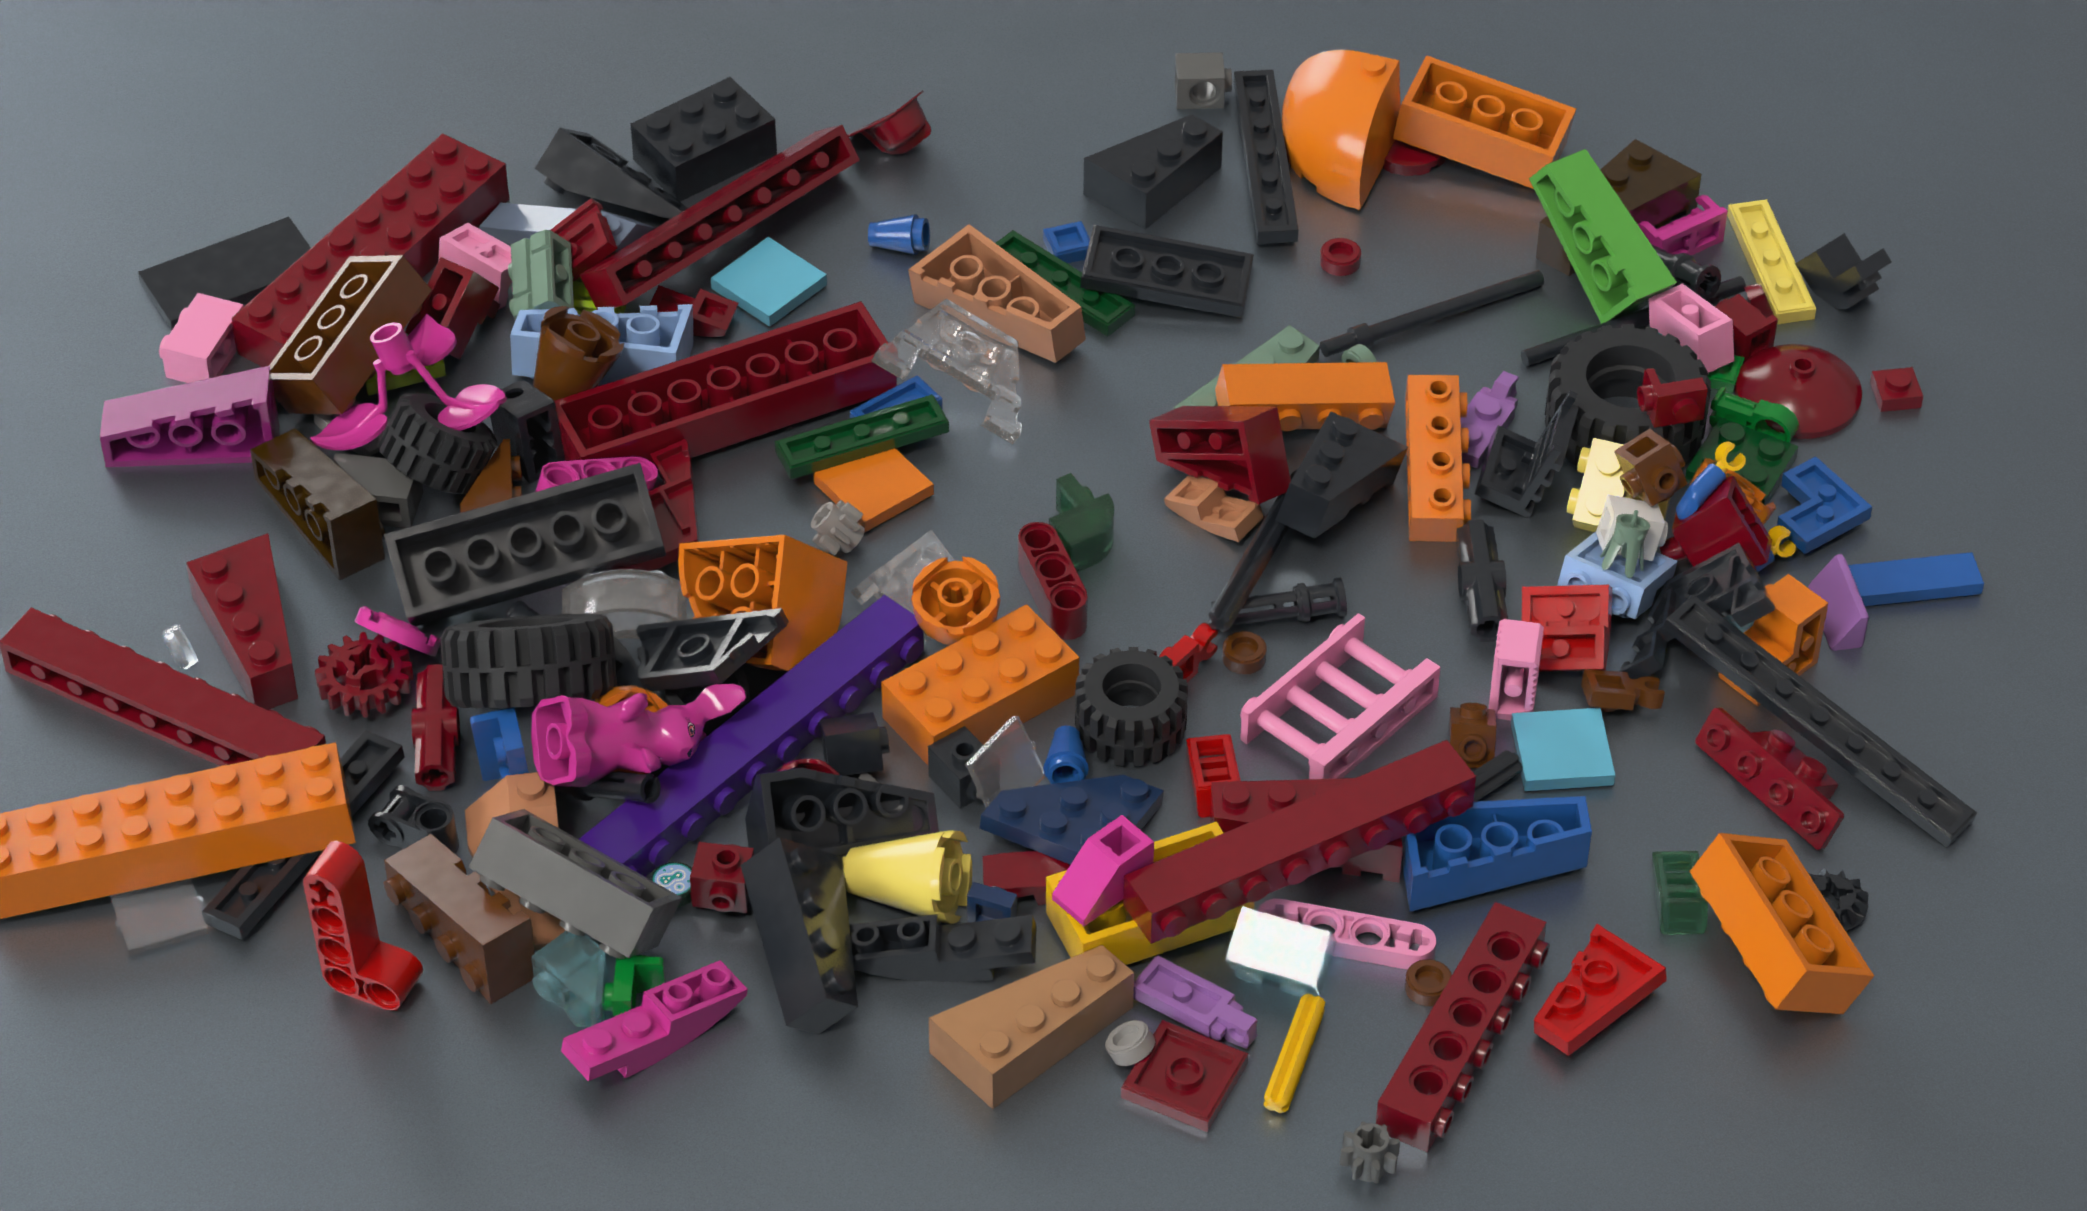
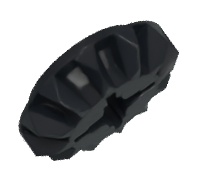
M1825 868L1818 875L1808 873L1823 897L1826 891H1830L1835 898L1839 899L1838 907L1835 909L1834 903H1831L1829 898L1824 897L1845 931L1856 927L1864 920L1868 912L1869 892L1861 889L1860 879L1850 880L1846 878L1843 870L1837 875L1829 874Z

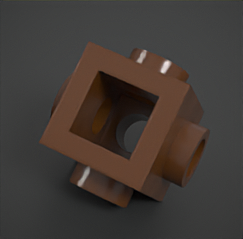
M1651 429L1646 430L1614 451L1624 473L1620 476L1624 489L1632 498L1638 496L1651 507L1657 503L1669 500L1676 491L1688 484L1681 469L1685 466V462L1678 449Z

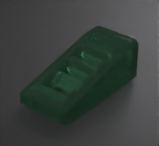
M1698 851L1652 852L1657 912L1662 934H1703L1707 930L1708 902L1702 897L1700 888L1691 873H1665L1690 871L1699 860Z

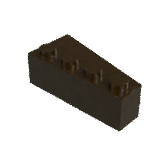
M1637 139L1633 140L1600 169L1637 224L1647 221L1658 229L1669 224L1671 218L1682 212L1686 216L1690 214L1692 209L1697 208L1698 203L1695 198L1699 196L1702 174ZM1546 216L1539 224L1536 258L1570 276L1576 272L1548 216Z
M294 428L250 449L255 480L339 581L385 559L382 541L385 540L384 534L386 533L379 520L376 498L317 448L311 440L309 441Z

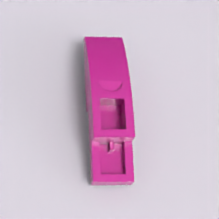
M719 960L644 991L641 1006L564 1037L561 1052L587 1081L596 1079L614 1070H618L624 1078H627L661 1061L703 1034L747 996L748 989Z

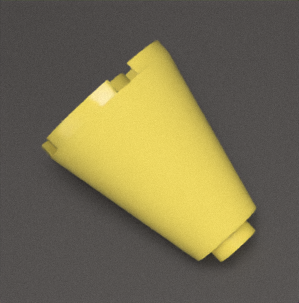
M947 830L851 848L847 856L842 857L845 888L848 893L919 916L937 914L941 923L955 924L962 917L955 915L958 906H967V894L972 885L971 854H963L960 842H968L967 838L961 831Z

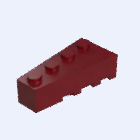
M266 533L186 562L193 600L250 703L269 710L298 699L269 534Z
M1354 778L1211 782L1210 823L1217 822L1223 833ZM1402 838L1389 842L1381 849L1370 850L1349 859L1339 866L1342 868V874L1361 876V871L1383 874V880L1399 883L1403 848Z

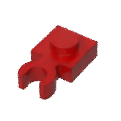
M1204 622L1194 630L1191 637L1184 635L1175 645L1166 647L1159 657L1166 655L1173 660L1172 666L1180 667L1183 671V679H1186L1188 683L1198 673L1199 663L1202 660H1208L1217 651L1218 646L1212 643L1211 640L1218 635V630H1212Z

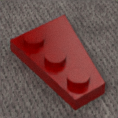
M1596 924L1590 933L1589 944L1583 952L1578 951L1572 961L1571 971L1563 982L1557 983L1533 1019L1534 1033L1569 1056L1667 981L1666 967L1604 927Z

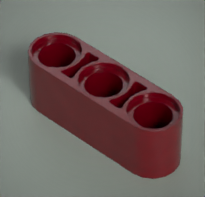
M1044 522L1028 523L1020 529L1018 534L1019 571L1044 622L1063 640L1079 638L1087 629V591L1056 530Z

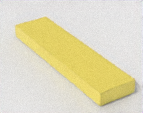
M1768 200L1729 204L1727 217L1756 283L1761 284L1772 312L1778 319L1777 325L1815 319L1816 307L1795 264L1796 262Z

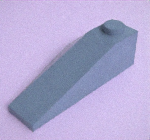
M500 203L479 226V229L500 241L513 244L524 238L530 239L531 235L544 229H552L576 209ZM601 211L602 215L607 218L617 245V249L607 257L655 229V227L631 218Z

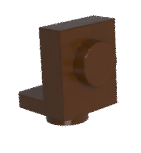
M1463 703L1460 705V708L1450 707V744L1469 768H1479L1495 757L1497 729L1495 710L1487 709L1486 705L1480 703Z

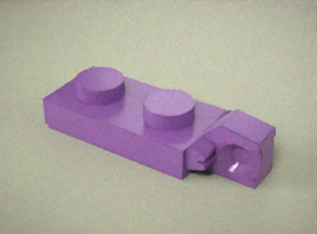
M1503 371L1495 380L1492 389L1483 387L1468 404L1467 417L1460 418L1461 427L1468 428L1469 430L1468 453H1462V463H1469L1470 466L1479 469L1485 460L1491 436L1499 425L1507 429L1514 420L1515 409L1518 405V399H1515L1518 376Z
M1155 956L1134 981L1133 999L1207 1037L1211 1036L1212 1039L1219 1041L1224 1037L1227 1042L1245 1049L1257 1037V1019L1243 1012V1007L1235 1001V994L1160 956Z

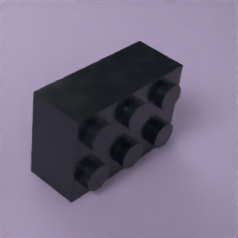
M731 77L630 124L633 160L666 192L670 193L680 202L777 155L775 118Z

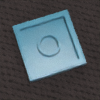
M770 237L761 241L711 277V289L727 299L738 302L740 308L769 327L827 285L826 273Z
M1601 708L1512 713L1511 728L1516 752L1520 757L1519 761L1522 765L1521 777L1524 791L1614 786L1615 771Z

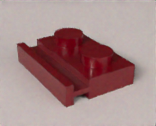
M592 198L550 229L571 243L573 282L580 277L579 274L598 264L617 249L607 218L601 213L603 207Z

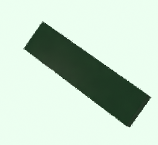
M1014 230L996 242L998 246L1080 305L1083 322L1108 337L1135 316V305L1120 295L1080 288L1081 271Z
M932 394L775 441V452L789 478L794 479L948 433L949 421Z

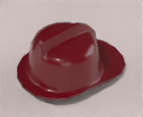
M922 90L895 112L847 134L848 137L860 132L882 152L889 154H903L913 149L930 136L932 132L931 126L917 100V97L924 91Z

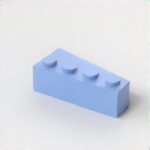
M693 304L678 305V311L657 312V305L640 306V313H615L614 307H598V310L592 311V313L601 316L614 325L621 334L618 340L619 343L624 342V348L620 357L598 385H604L687 358L691 354L694 345ZM569 308L568 314L578 315L575 308ZM549 309L519 311L510 333L512 375L526 376L534 379L541 322Z

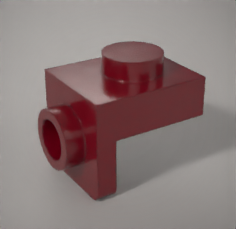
M1650 368L1644 370L1643 385L1637 389V399L1641 411H1647L1654 428L1703 420L1708 388L1702 377L1661 384L1655 369Z

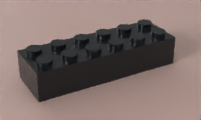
M640 463L384 534L406 617L413 626H419L666 556Z

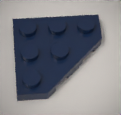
M1126 775L1002 790L981 814L979 829L1071 865L1086 840L1121 815L1142 830L1162 805L1164 790Z

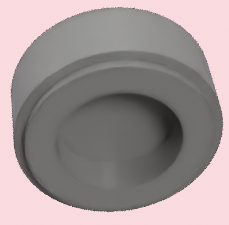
M1132 1020L1117 1026L1109 1034L1105 1042V1048L1115 1064L1129 1066L1141 1061L1152 1051L1155 1045V1037L1145 1022Z

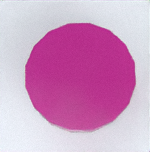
M367 606L360 607L354 621L384 637L434 657L441 646L440 638L431 634L427 638L424 633L419 631L418 627L381 611L379 613L374 611L373 613V610Z

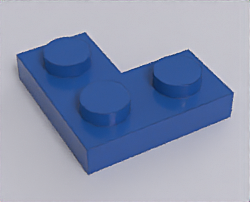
M1816 456L1783 473L1781 486L1795 497L1801 505L1778 516L1777 526H1784L1791 532L1786 538L1796 544V547L1804 554L1870 519L1872 506Z

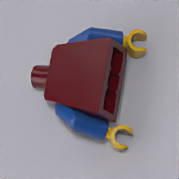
M1723 442L1717 447L1715 452L1717 463L1715 465L1709 464L1698 475L1677 504L1672 526L1674 536L1666 539L1664 545L1659 547L1661 554L1678 562L1689 559L1694 567L1740 543L1749 554L1757 572L1774 562L1776 554L1786 558L1792 556L1796 551V544L1791 540H1787L1779 545L1781 540L1788 537L1791 532L1786 527L1780 525L1773 527L1767 532L1734 476L1726 478L1725 473L1728 470L1738 471L1744 467L1746 457L1740 453L1733 461L1727 463V454L1734 449L1735 444Z

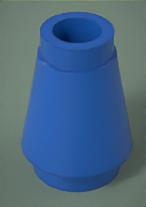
M917 214L870 222L868 227L869 245L871 247L917 255L919 251H927L929 248V221L927 218H919Z
M1061 726L1054 732L1043 767L1044 774L1051 784L1084 780L1088 775L1089 767L1080 732L1073 726Z

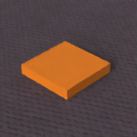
M896 448L814 473V484L836 505L839 500H842L844 503L849 502L863 513L858 523L864 527V532L871 530L934 495V484Z

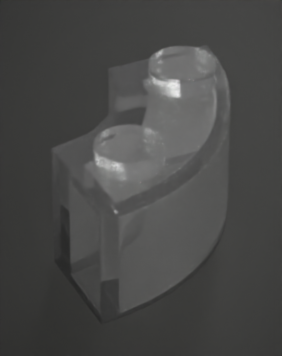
M610 570L585 574L581 579L563 588L562 614H602L607 616L613 624L614 637L617 639H639L636 632L639 625L686 620L687 598L682 594L680 581L667 576L662 571Z

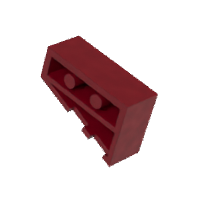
M1181 406L1149 420L1156 461L1195 478L1204 476L1218 482L1219 488L1226 491L1235 489L1249 495L1250 501L1257 504L1287 492L1291 479L1277 407Z

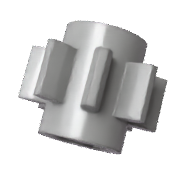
M839 500L837 505L832 502L825 503L815 513L811 521V528L818 532L812 541L827 553L830 551L836 555L839 549L843 553L850 552L858 545L864 535L865 529L858 523L863 513L849 502L844 503L842 500Z

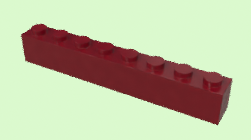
M842 124L813 132L579 274L596 309L598 310V307L616 308L626 305L860 161Z
M31 607L0 640V649L6 672L219 766L326 744L325 735L311 726L298 724L284 718L277 711L266 710L252 704L238 694H229L209 685L201 678L190 677L174 670L164 662H156L144 657L130 647L119 646L105 640L91 630H82L64 622L54 614L48 615Z
M1444 740L1124 875L1123 906L1151 944L1166 937H1175L1187 928L1209 919H1217L1227 911L1248 902H1257L1269 893L1288 885L1299 884L1309 876L1330 867H1339L1351 858L1370 850L1381 849L1391 841L1410 833L1421 832L1427 826L1447 817L1458 816L1464 813L1467 809L1473 807L1476 775L1448 740Z

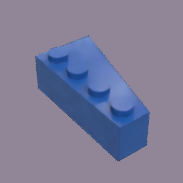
M1586 797L1473 802V807L1458 816L1447 817L1427 826L1421 832L1410 833L1401 837L1403 847L1402 865L1409 911L1587 867L1592 829Z

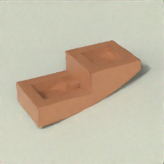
M1188 475L1164 498L1165 505L1185 520L1210 533L1237 542L1264 518L1260 504L1226 496L1225 490L1218 487V482L1202 477L1195 478Z

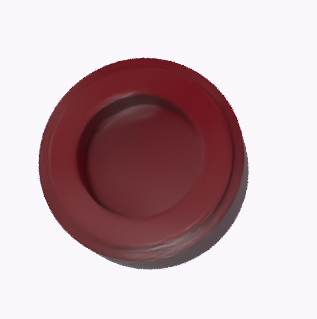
M1334 238L1322 245L1320 265L1327 273L1335 276H1348L1359 269L1361 264V248L1356 242L1347 238Z

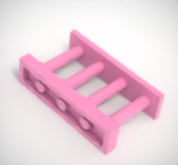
M1358 613L1345 625H1338L1327 640L1261 695L1252 697L1246 702L1240 713V740L1248 744L1266 730L1309 759V779L1343 778L1438 697L1440 666L1426 658L1413 670L1408 669L1405 671L1363 643L1365 617ZM1353 657L1393 683L1394 686L1385 694L1380 693L1376 695L1338 670V668ZM1324 681L1366 710L1355 719H1346L1310 695L1309 692ZM1295 705L1335 732L1336 735L1326 744H1317L1279 717Z

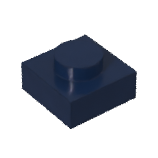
M973 882L967 894V923L1017 917V894L1007 892L1000 887H990Z

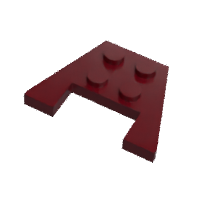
M685 439L650 454L652 463L657 467L658 474L664 485L648 492L666 556L606 573L620 585L677 561L679 558V543L700 542L691 454Z

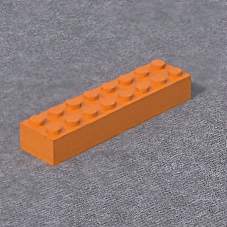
M336 742L0 813V919L321 851L333 841L343 842L348 845L356 843L347 785Z

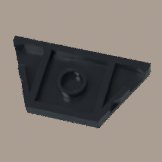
M777 608L639 625L636 629L641 641V647L637 648L638 659L641 663L638 667L639 680L644 689L652 692L662 690L675 691L680 688L707 687L714 684H722L788 625L789 620L783 609Z

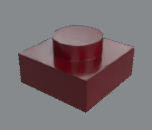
M1913 367L1872 371L1870 385L1880 412L1918 409L1922 407L1923 393Z

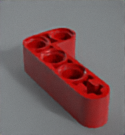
M339 841L330 842L303 878V886L323 978L337 992L386 1010H397L423 974L424 968L418 958L409 951L380 941L362 856L346 843Z

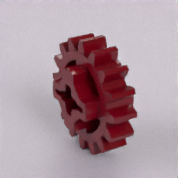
M361 632L359 640L352 641L347 635L343 636L344 645L339 647L329 644V656L319 655L318 657L319 668L315 669V677L321 700L328 699L331 710L344 706L345 716H350L355 710H361L362 716L365 718L369 716L370 709L374 708L381 714L386 713L385 704L390 702L399 706L402 703L400 693L410 694L411 692L410 681L414 680L409 651L407 649L400 650L399 643L394 640L386 644L384 636L380 634L374 640L368 639L366 632Z

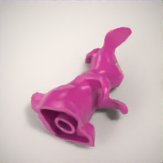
M714 684L707 686L697 699L689 704L670 705L656 712L646 710L648 700L647 694L644 693L635 694L630 698L607 707L591 700L563 695L555 698L541 699L532 713L531 741L534 765L542 781L558 786L586 787L604 778L616 769L650 773L661 768V764L670 766L684 762L691 758L696 752L700 741L706 737V733L703 731L705 722L735 709L746 699L745 690L736 684Z

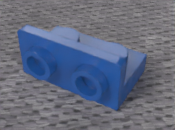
M514 707L491 711L470 718L483 781L499 778L502 780L507 775L529 773Z

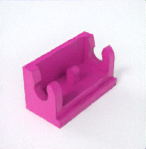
M1700 195L1695 200L1705 211L1698 207L1694 208L1689 215L1672 221L1658 229L1647 221L1638 223V226L1650 244L1664 249L1671 254L1686 253L1692 256L1724 240L1728 211L1723 206L1719 207L1707 195Z

